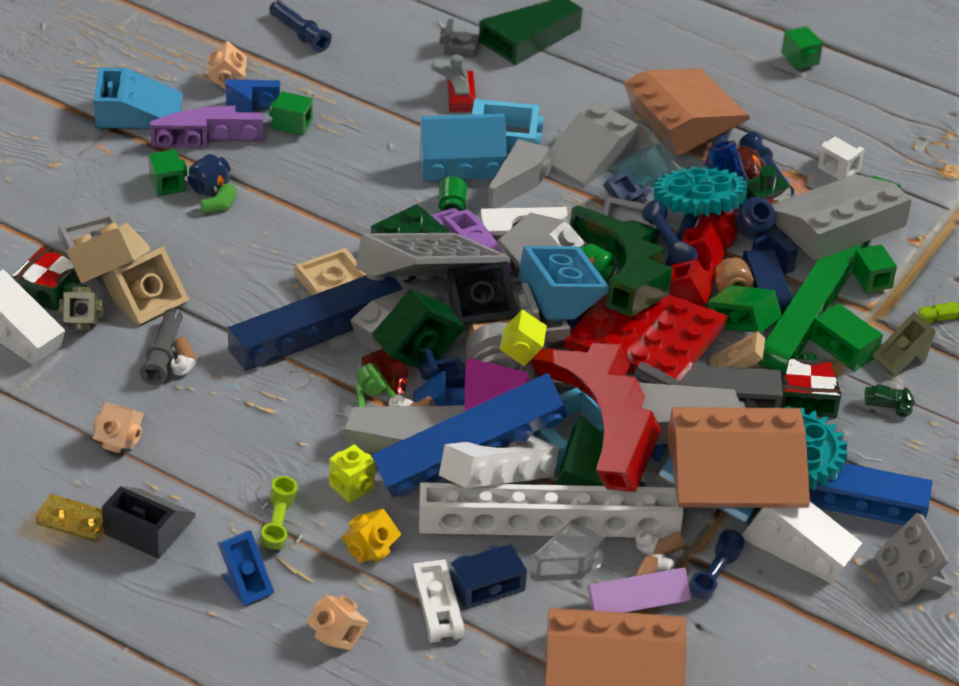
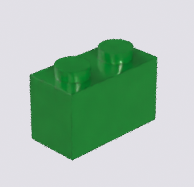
M730 285L708 301L710 309L727 315V323L724 329L754 333L758 331L761 333L782 317L775 290Z
M838 303L814 318L810 340L855 372L875 359L872 354L881 346L883 334Z

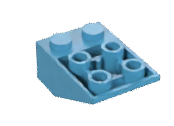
M99 68L94 95L96 127L109 129H150L151 121L181 112L183 93L127 68Z

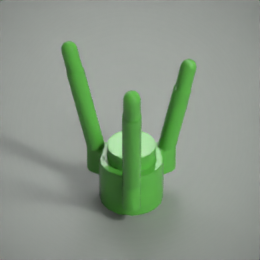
M369 363L357 371L356 377L359 383L354 386V389L357 393L358 407H365V393L376 396L384 390L390 399L396 396L377 365Z

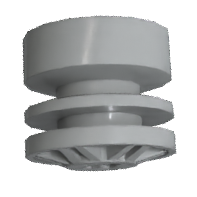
M495 322L485 324L475 329L467 338L465 344L466 360L470 358L528 372L530 381L534 380L530 361L523 366L499 350L503 329L508 323Z

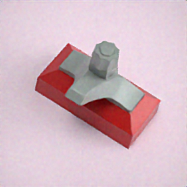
M458 54L453 55L450 61L452 67L435 61L431 63L433 71L446 77L449 112H472L474 99H476L474 72L463 67V57Z

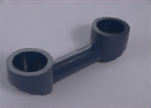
M657 200L648 202L642 210V218L655 225L670 247L669 255L671 260L675 264L697 259V250L688 243L679 241L665 221L668 215L667 207Z
M724 530L720 533L715 547V559L706 572H696L691 577L689 589L690 593L695 597L703 600L712 599L717 587L716 580L726 564L736 561L742 552L745 540L739 532Z

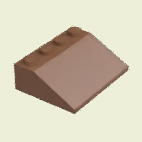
M701 68L647 70L643 73L635 74L631 79L623 82L631 108L676 156L750 120L749 115Z
M672 407L667 438L678 507L809 508L806 433L801 408Z
M549 608L546 634L545 686H685L686 617Z

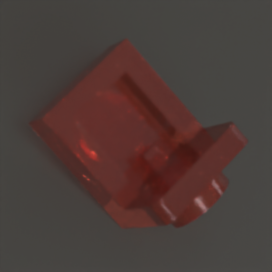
M384 349L372 352L361 358V367L369 363L379 367L384 379L387 380L396 395L406 391L408 369L405 363L389 357Z

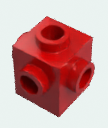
M722 210L721 215L713 212L709 216L700 215L697 226L711 223L725 249L734 244L738 228L735 226V217L732 210L731 212Z

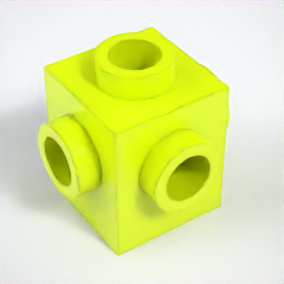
M355 444L343 451L337 452L333 457L329 458V486L349 504L375 489L376 464L374 459Z

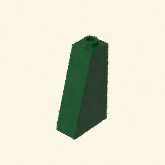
M549 0L484 18L479 21V43L516 66L580 30L582 7L571 0Z

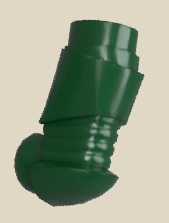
M880 384L865 387V405L897 408L896 413L899 416H909L912 414L915 400L908 388L892 389Z

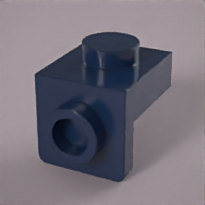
M629 170L606 180L603 184L611 197L643 204L648 201L646 197L652 191L650 185L640 188Z
M776 229L753 240L752 250L774 249L782 272L787 274L794 271L798 248Z
M431 349L424 351V361L420 362L422 380L429 381L440 372L445 371V388L465 387V370L460 357L435 360Z

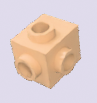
M227 41L209 55L206 75L214 84H218L225 90L226 79L243 80L245 78L247 57Z
M104 402L101 413L94 420L93 430L95 432L93 439L103 442L102 448L120 453L122 448L133 449L134 444L138 443L142 434V427L140 425L144 413L118 404Z
M324 595L314 606L313 613L306 623L316 631L314 636L323 644L352 650L370 622L356 611L357 604L348 597L340 595L337 598Z

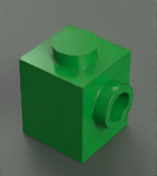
M808 26L784 31L781 53L797 70L820 64L823 42Z
M282 91L277 100L272 101L270 105L269 116L272 117V129L304 136L313 121V98Z
M176 149L148 154L149 176L157 196L185 192L187 166L184 159L180 160Z
M881 244L856 249L852 273L864 291L871 293L893 288L897 265L884 246Z

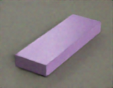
M685 567L587 585L592 611L625 613L691 600Z

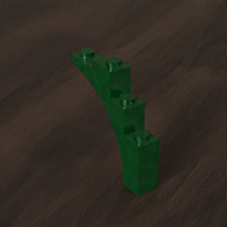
M579 205L572 208L570 226L584 242L595 244L610 252L614 257L615 265L620 270L618 274L609 280L606 308L633 317L669 295L673 268L663 264L665 248L656 245L657 228L635 220L626 223Z

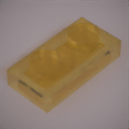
M51 493L35 515L36 525L89 541L97 542L103 533L101 508Z

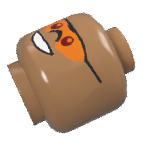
M736 257L727 258L716 266L714 282L719 293L730 285L754 288V278L750 268L742 259Z

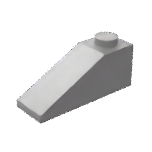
M518 139L488 187L487 209L498 208L538 186L544 175L548 176L551 170L552 160L549 159V147Z
M418 283L372 300L350 320L359 344L378 356L385 352L372 334L410 288L437 301L442 299L441 295Z

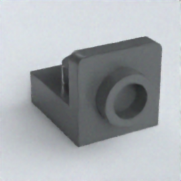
M448 19L446 28H441L440 43L444 44V55L453 56L458 54L462 57L475 58L479 34L453 31L454 19Z

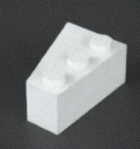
M3 269L0 271V343L34 366L61 347L65 329Z
M811 502L809 508H762L742 534L745 541L829 583L834 580L862 544L861 541Z

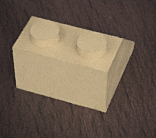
M116 222L100 228V235L91 238L90 233L74 239L75 246L69 248L66 252L80 282L83 283L136 260L151 250L149 245L128 223L117 226Z
M164 246L101 275L113 302L137 325L189 300Z

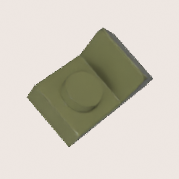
M913 312L872 356L896 377L915 357L922 363L926 361L936 331Z

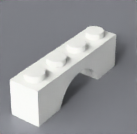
M531 436L522 442L514 441L509 444L508 448L486 447L469 442L445 444L439 476L465 488L551 478L554 476L557 466L559 447L535 436Z

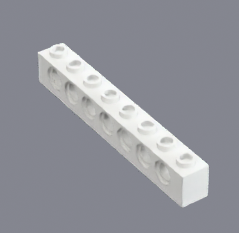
M420 483L419 533L636 538L638 532L649 530L653 536L665 538L676 531L681 533L684 510L683 507H678L676 490L671 487H638L635 493L608 490L605 486L497 484L465 488L456 483Z

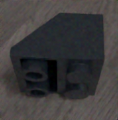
M120 486L101 507L104 535L158 559L161 558L195 518V512L143 489Z

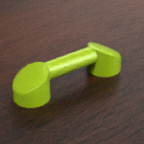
M278 476L272 481L270 501L274 506L270 523L262 527L259 540L260 544L265 548L279 550L283 549L286 545L287 530L283 526L286 509L290 508L295 501L298 488L297 482L291 477Z

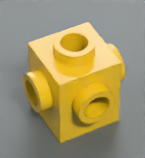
M384 508L369 513H362L353 518L348 523L350 528L341 536V539L346 544L349 553L356 558L358 563L369 560L378 562L390 553L389 547L402 534Z

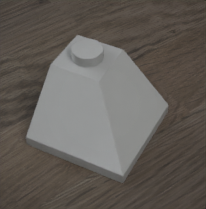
M529 213L496 241L518 268H520L523 246L580 247L585 243L566 220L535 213Z

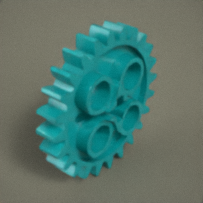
M692 166L691 169L687 170L682 167L679 172L670 170V174L663 173L662 177H657V182H654V200L663 203L667 209L672 208V213L682 211V215L693 213L694 216L699 214L709 216L713 212L721 215L722 210L731 212V208L738 209L739 204H743L747 200V181H743V176L737 177L736 172L729 173L728 169L718 171V167L710 170L707 166L702 168Z
M801 408L806 433L809 487L812 490H816L817 482L826 487L828 479L835 481L837 474L843 472L848 454L846 451L848 443L843 441L844 433L836 432L837 424L827 425L828 417L817 419L816 411L806 415L804 408Z

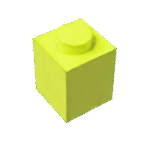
M522 309L503 329L499 350L525 366L543 348L547 326Z

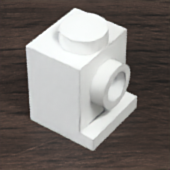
M833 137L829 141H825L819 149L818 168L839 180L854 175L861 170L865 149L861 146L855 148L841 139Z

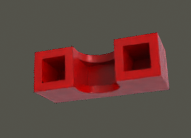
M711 223L686 229L681 241L693 246L697 250L698 258L671 266L673 270L669 289L670 294L699 306L705 305L708 301L715 281V268L722 261L726 250Z

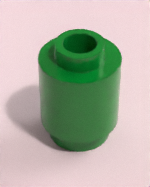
M451 176L444 178L440 182L438 207L441 212L456 208L459 212L466 210L467 184L463 179Z

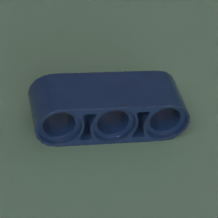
M775 250L744 251L742 260L750 268L754 278V288L775 290L781 314H783L791 303V296Z

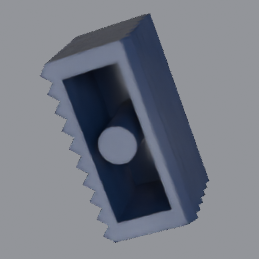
M512 544L501 547L494 545L487 548L484 552L472 556L461 555L454 561L449 562V574L454 591L465 609L475 607L476 605L480 606L482 603L486 604L488 601L492 602L494 599L499 600L501 597L505 598L507 595L511 596L513 593L517 594L519 591L523 592L526 589L527 569L524 567Z

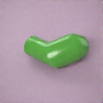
M226 183L220 187L214 198L202 199L200 201L202 213L229 209L237 197V190L234 185Z

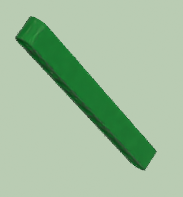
M874 175L871 177V178H874V179L891 182V183H894V184H895L896 186H898L899 188L901 187V185L898 184V183H895V182H892V181H889V180H886V179H883V178H880V177H877V176H874ZM873 239L821 258L816 262L765 341L763 359L758 362V365L770 370H781V374H786L788 360L792 358L798 359L811 338L814 318L830 309L850 277L856 249L868 247Z

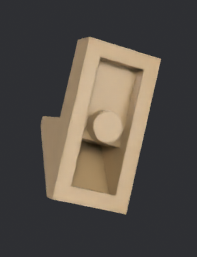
M757 331L712 355L709 366L756 369V364L763 359L765 338Z

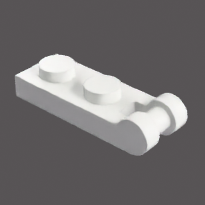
M446 559L413 563L412 573L427 626L429 642H441V638L452 637L453 640L464 639V625ZM449 619V624L439 625L438 621Z

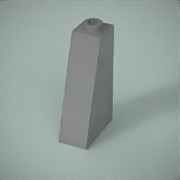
M639 383L645 395L641 408L652 410L661 428L656 445L668 444L667 430L672 407L745 408L744 402H739L735 389Z
M465 405L352 407L349 418L343 419L340 428V437L344 438V450L355 444L364 453L372 456V454L464 412Z

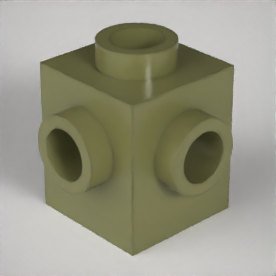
M72 287V292H64V299L59 300V317H63V323L72 324V330H90V325H98V318H103V300H98V294L91 292V287ZM80 304L88 306V312L85 315H80L77 311Z

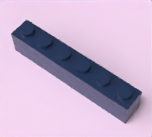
M365 275L227 327L228 350L245 371L251 370L354 330L350 320L368 303L404 288L391 276L385 277L383 281L369 279Z

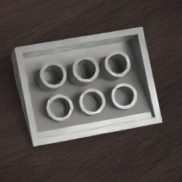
M854 174L772 204L776 214L775 224L813 261L907 226L912 199L894 183Z
M457 233L361 234L356 269L366 273L367 278L377 281H383L385 277L389 276L398 280H408L409 276L430 280L433 275L447 279V269L504 261L509 263L510 256Z

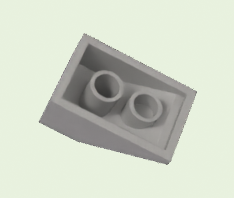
M596 101L574 118L549 149V159L552 160L551 169L584 188L636 152L639 125Z

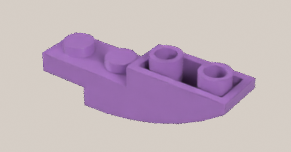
M235 106L203 107L173 113L150 122L151 147L207 148L208 141L263 142V113H237Z
M452 208L431 215L451 233H457L503 253L488 229L469 209L459 212L456 208ZM507 263L509 275L511 276L513 275L512 268L510 264Z

